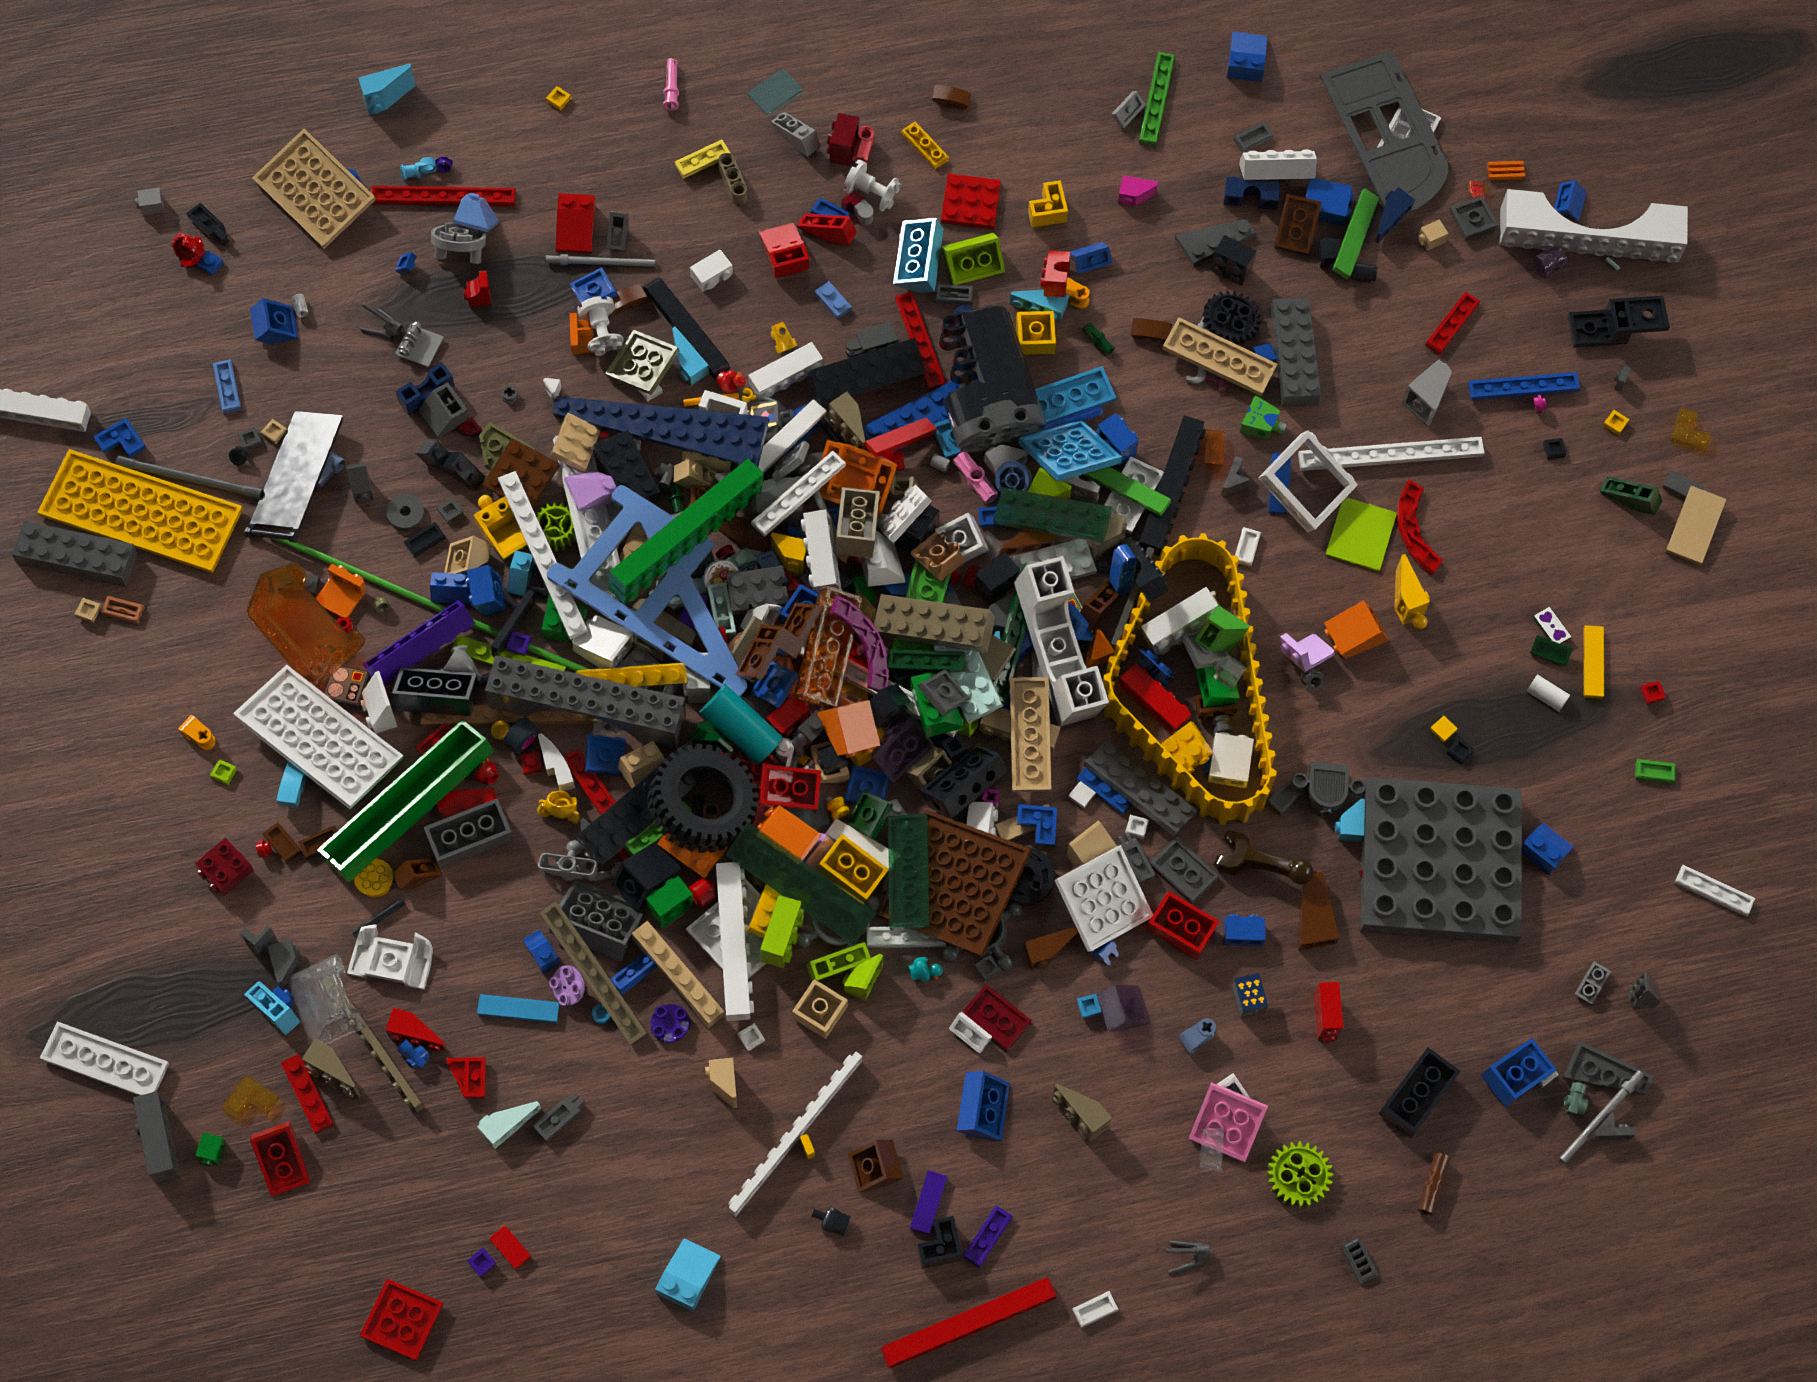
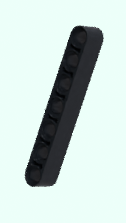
M660 277L643 286L648 298L672 328L676 327L709 366V374L712 378L716 379L722 371L727 372L731 369L725 357Z

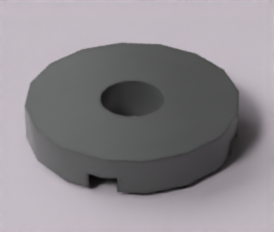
M409 494L393 498L386 509L389 522L396 529L403 531L412 530L418 524L420 525L425 516L424 506L420 499ZM408 509L411 512L407 516H402L401 511Z

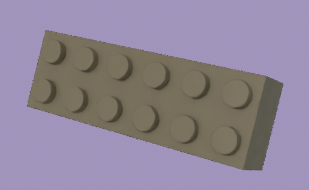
M881 594L874 626L881 638L987 653L996 616L988 609Z

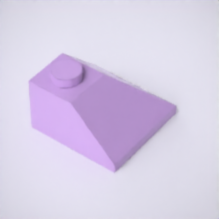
M596 471L564 478L579 510L610 505L613 502L612 493L617 487L611 476Z

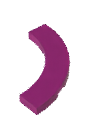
M835 596L830 614L847 624L859 638L868 661L869 676L867 688L879 692L883 688L888 687L889 682L887 653L881 636L871 620L856 605L841 596Z

